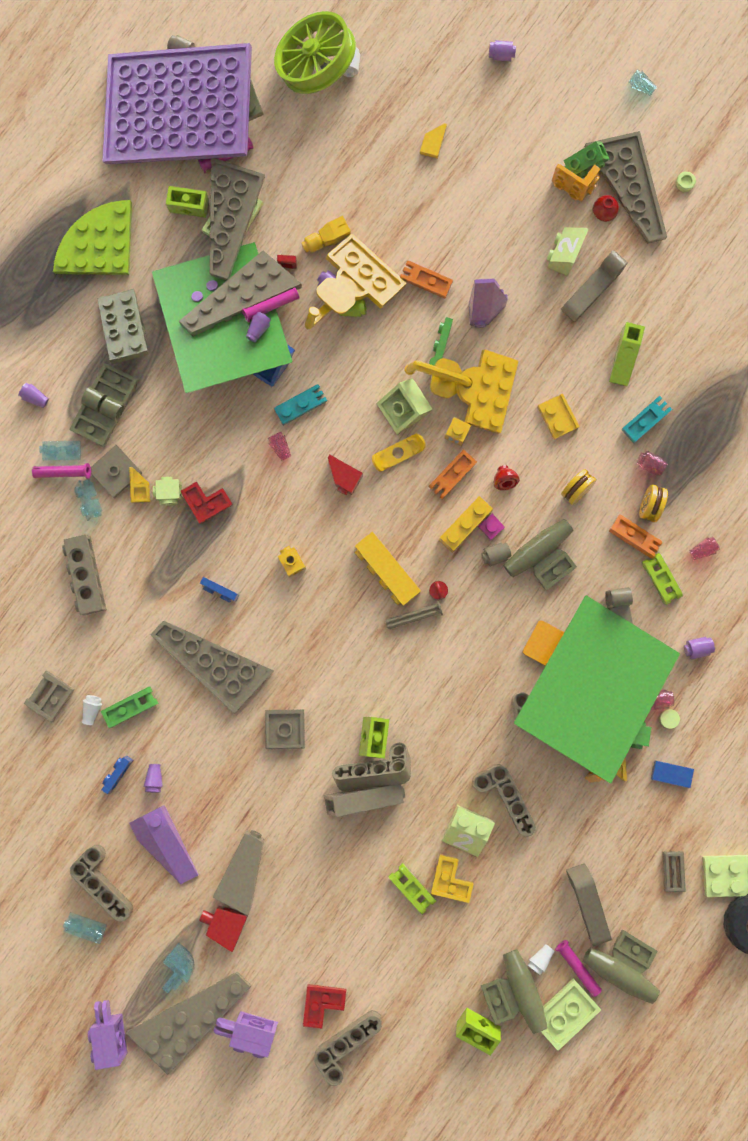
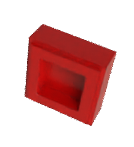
M277 255V263L283 268H297L296 256Z

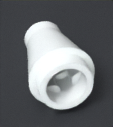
M87 695L86 699L83 700V724H94V720L102 706L100 697Z
M545 944L529 959L530 962L527 966L538 975H541L542 972L545 973L555 951Z

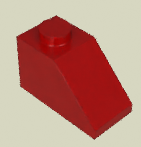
M329 454L328 461L335 486L338 487L337 491L346 496L347 494L352 495L362 479L363 473Z

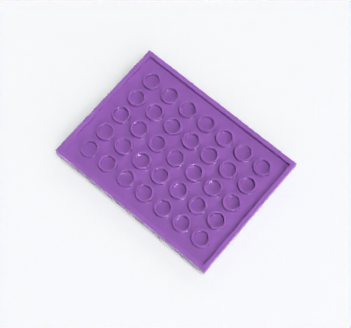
M242 43L108 54L103 162L108 165L247 156L251 44Z

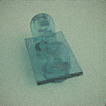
M44 441L42 446H39V452L42 453L43 461L81 460V441Z
M88 479L84 480L82 484L81 480H78L74 490L76 497L80 498L82 503L80 505L82 515L86 516L87 521L91 519L92 515H94V518L102 516L99 500H91L90 498L97 496L93 482Z
M70 912L68 919L63 924V932L101 944L107 925Z

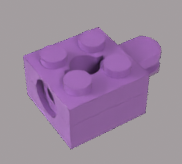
M104 1000L103 1003L101 1001L95 1002L96 1021L88 1030V1041L92 1043L91 1062L94 1063L95 1070L120 1066L128 1053L122 1013L111 1015L109 1000Z
M240 1011L236 1022L218 1018L216 1020L217 1026L214 1027V1033L231 1038L229 1047H232L236 1052L244 1053L246 1051L252 1053L257 1058H268L278 1022Z

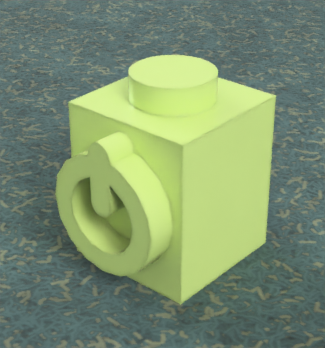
M161 477V480H156V486H153V496L159 501V505H178V501H182V493L180 492L182 490V482L179 479L172 480V477Z

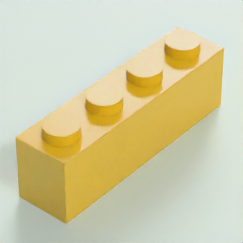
M373 531L355 545L356 551L354 553L361 561L364 559L368 563L366 568L373 576L377 574L381 579L379 584L385 591L387 589L390 590L393 594L390 597L397 605L401 604L404 606L421 592Z

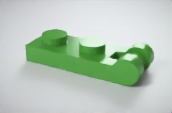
M446 317L445 322L440 323L438 333L441 336L439 341L435 340L433 351L436 354L435 357L430 359V365L435 366V363L443 358L453 319Z
M147 687L102 710L101 713L108 728H112L159 704L152 695L151 687ZM144 696L147 703L142 705L139 698Z

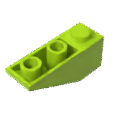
M626 322L623 326L609 382L628 386L641 346L645 326Z

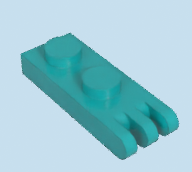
M319 384L274 407L283 426L328 401L326 397L318 400L319 397L324 395L323 391L314 393L320 389Z
M661 396L657 397L621 429L633 443L673 410L671 407L667 408L665 412L662 410L667 403L664 401L660 406L657 404L662 400Z

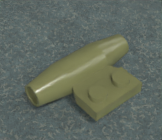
M563 519L544 529L520 547L503 565L511 577H515L533 567L534 576L545 590L550 589L577 568L569 555L558 548L574 531L567 520Z
M621 930L613 945V956L591 947L585 953L583 962L601 978L625 993L650 1004L655 1003L659 996L660 990L641 974L649 969L658 951L628 932Z
M516 949L503 954L508 979L499 978L481 985L495 1025L511 1020L521 1012L533 1034L547 1029L548 1026L541 998L531 972L519 951Z

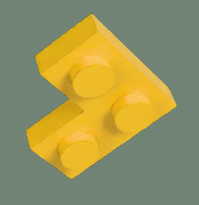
M439 854L431 894L469 903L474 883L455 878L458 858Z

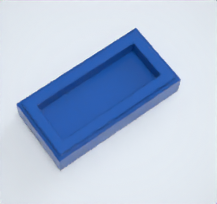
M655 760L651 779L691 788L694 769Z

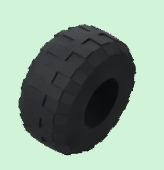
M748 894L737 897L728 905L723 922L728 939L737 949L748 954V932L746 930L748 922Z

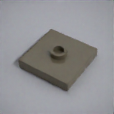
M117 445L91 466V474L113 498L117 497L130 485L129 467H133L140 475L142 472Z
M304 709L265 710L266 749L305 748Z

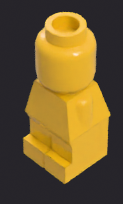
M342 215L327 222L318 231L319 234L313 233L305 237L301 244L306 253H313L322 249L323 244L324 246L335 245L346 239L351 234V230Z

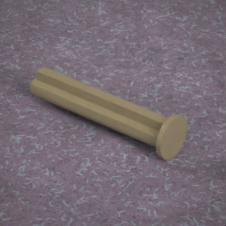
M437 601V604L386 620L387 628H396L437 614L442 616L440 603Z

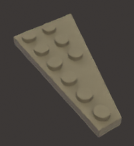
M640 131L598 140L603 142L610 159L605 162V166L600 168V171L647 244L666 240L667 233ZM593 142L586 143L584 147H587Z
M211 158L210 275L227 281L236 262L265 179V174Z
M261 251L179 320V323L188 333L195 336L213 328L215 324L225 320L227 322L233 316L239 313L243 314V308H250L293 288H296V290L301 289L302 284L265 251Z
M162 621L150 634L234 714L274 672V670L166 621Z
M235 972L209 988L203 989L196 995L127 1030L126 1034L168 1075L213 1028L216 1020L222 1018L251 987V984L242 975Z

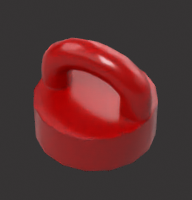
M435 581L429 588V594L435 600H442L448 594V587L442 581Z

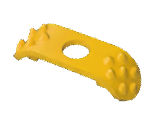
M416 433L372 455L374 467L382 472L422 452L426 447L425 440L420 434ZM400 447L403 450L401 458L393 456L394 448Z

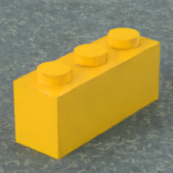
M478 496L443 533L439 541L453 553L491 513L493 508Z

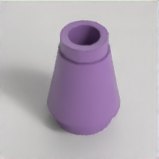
M260 312L253 315L246 338L256 343L269 328L271 319Z
M28 383L22 386L18 396L22 397L21 400L42 408L46 406L49 400L33 384L29 385Z
M149 764L143 786L145 787V792H161L163 783L160 764Z

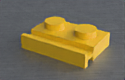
M563 393L537 406L554 440L580 427Z

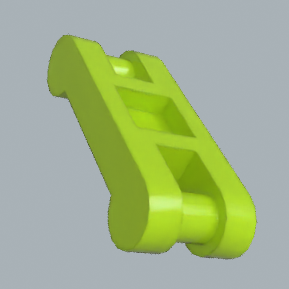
M657 553L650 560L642 561V566L651 578L664 605L670 604L671 600L683 597L681 589L660 553ZM659 565L660 570L655 572L653 566ZM670 586L672 592L667 594L665 589Z
M402 863L398 867L399 869L395 873L392 872L388 877L423 915L427 911L426 908L430 904L433 905L437 900ZM405 875L408 880L402 883L399 879ZM423 895L425 899L420 903L417 899Z

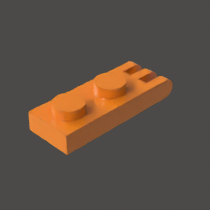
M411 261L406 262L405 265L412 269L404 267L403 272L408 274V276L401 274L400 278L405 282L446 299L453 283L452 279Z
M463 449L428 487L432 489L437 484L439 487L434 493L438 494L443 490L444 492L440 495V498L444 499L477 464V461Z
M620 514L609 530L610 533L649 558L655 557V553H657L662 544L661 540Z

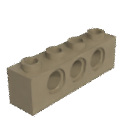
M85 534L64 539L62 550L68 559L66 568L73 581L70 583L72 592L76 595L77 601L74 602L76 611L80 615H88L107 610L91 536ZM82 552L83 559L77 562L75 559L76 554ZM85 570L87 578L81 581L80 573ZM90 589L91 596L85 599L84 591Z

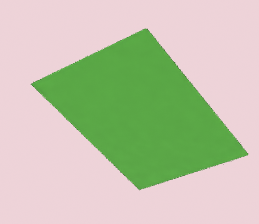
M255 242L240 247L230 278L258 255ZM210 255L152 271L185 393L293 362L276 309L264 314L271 319L270 326L256 343L246 338L252 319L248 323L241 313L233 316L231 320L227 322L225 320L215 324L213 328L195 336H192L180 325L179 320L214 292L207 289L206 284L208 281H216L218 288L226 282V280L210 275ZM195 291H200L203 294V299L199 302L192 300L191 296Z
M586 595L515 719L514 724L597 776L612 783L680 653Z

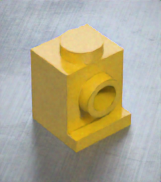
M288 546L279 551L281 555L278 558L289 577L306 569L295 547L291 549ZM290 556L293 557L294 562L288 563L287 558Z

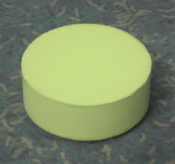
M682 172L676 179V187L682 192L691 191L696 183L695 176L690 172Z
M665 709L659 715V722L663 727L672 729L679 724L680 717L675 710Z

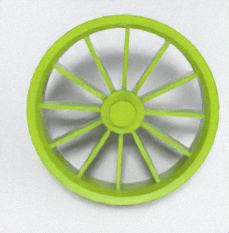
M322 11L310 14L296 22L280 40L274 56L275 69L292 91L300 94L319 92L335 83L350 66L356 49L354 35L347 27L344 19L334 12ZM329 56H335L333 60L327 58ZM315 67L316 73L312 75L313 69Z

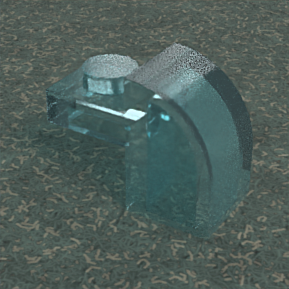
M180 943L174 947L163 961L174 973L162 989L167 993L172 988L176 990L183 980L187 983L193 974L195 966L193 956Z

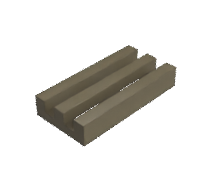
M664 851L665 892H686L684 852ZM670 856H671L672 888H670V876H669V857H670ZM675 856H678L680 887H677Z

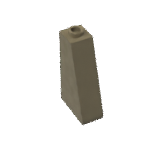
M400 784L324 795L327 815L339 817L404 803L405 791Z
M254 830L245 832L213 895V898L247 916L252 908L264 839L261 838L262 835Z

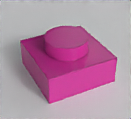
M492 513L478 525V528L491 541L505 526Z

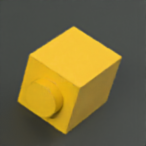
M454 417L444 439L462 447L471 425Z

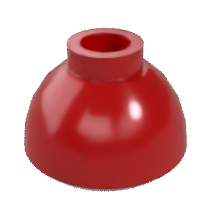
M610 195L599 197L593 204V213L601 221H611L618 214L619 204Z
M502 465L498 467L493 483L494 487L498 490H509L519 483L520 478L513 469L508 468L507 465Z

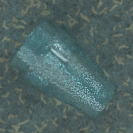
M637 69L628 81L632 88L649 96L657 88L643 70L639 71Z

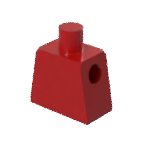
M218 906L214 914L203 910L199 921L209 925L206 933L207 937L233 952L248 916L236 909Z

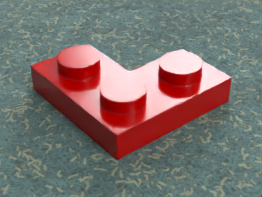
M196 481L180 491L199 524L233 506L223 488L206 497Z
M308 984L303 1027L322 1029L325 1009L344 1011L347 989Z

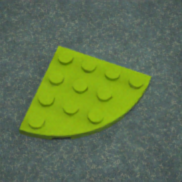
M121 200L101 205L79 218L64 235L58 247L53 272L55 274L129 275L131 200Z

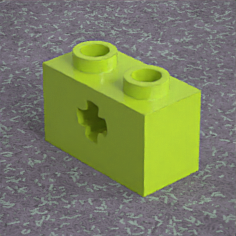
M173 186L168 187L166 206L169 213L206 218L209 204L206 191Z
M363 717L359 756L385 759L389 719Z
M466 1008L457 1021L456 1037L491 1056L501 1042V1026L495 1025L494 1022Z

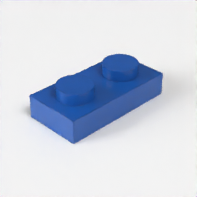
M205 577L200 581V584L204 585L203 590L211 594L216 591L221 594V599L229 603L231 600L237 601L239 594Z
M125 756L116 761L113 766L115 768L112 775L108 774L102 782L104 786L101 790L106 794L112 793L133 762V759Z

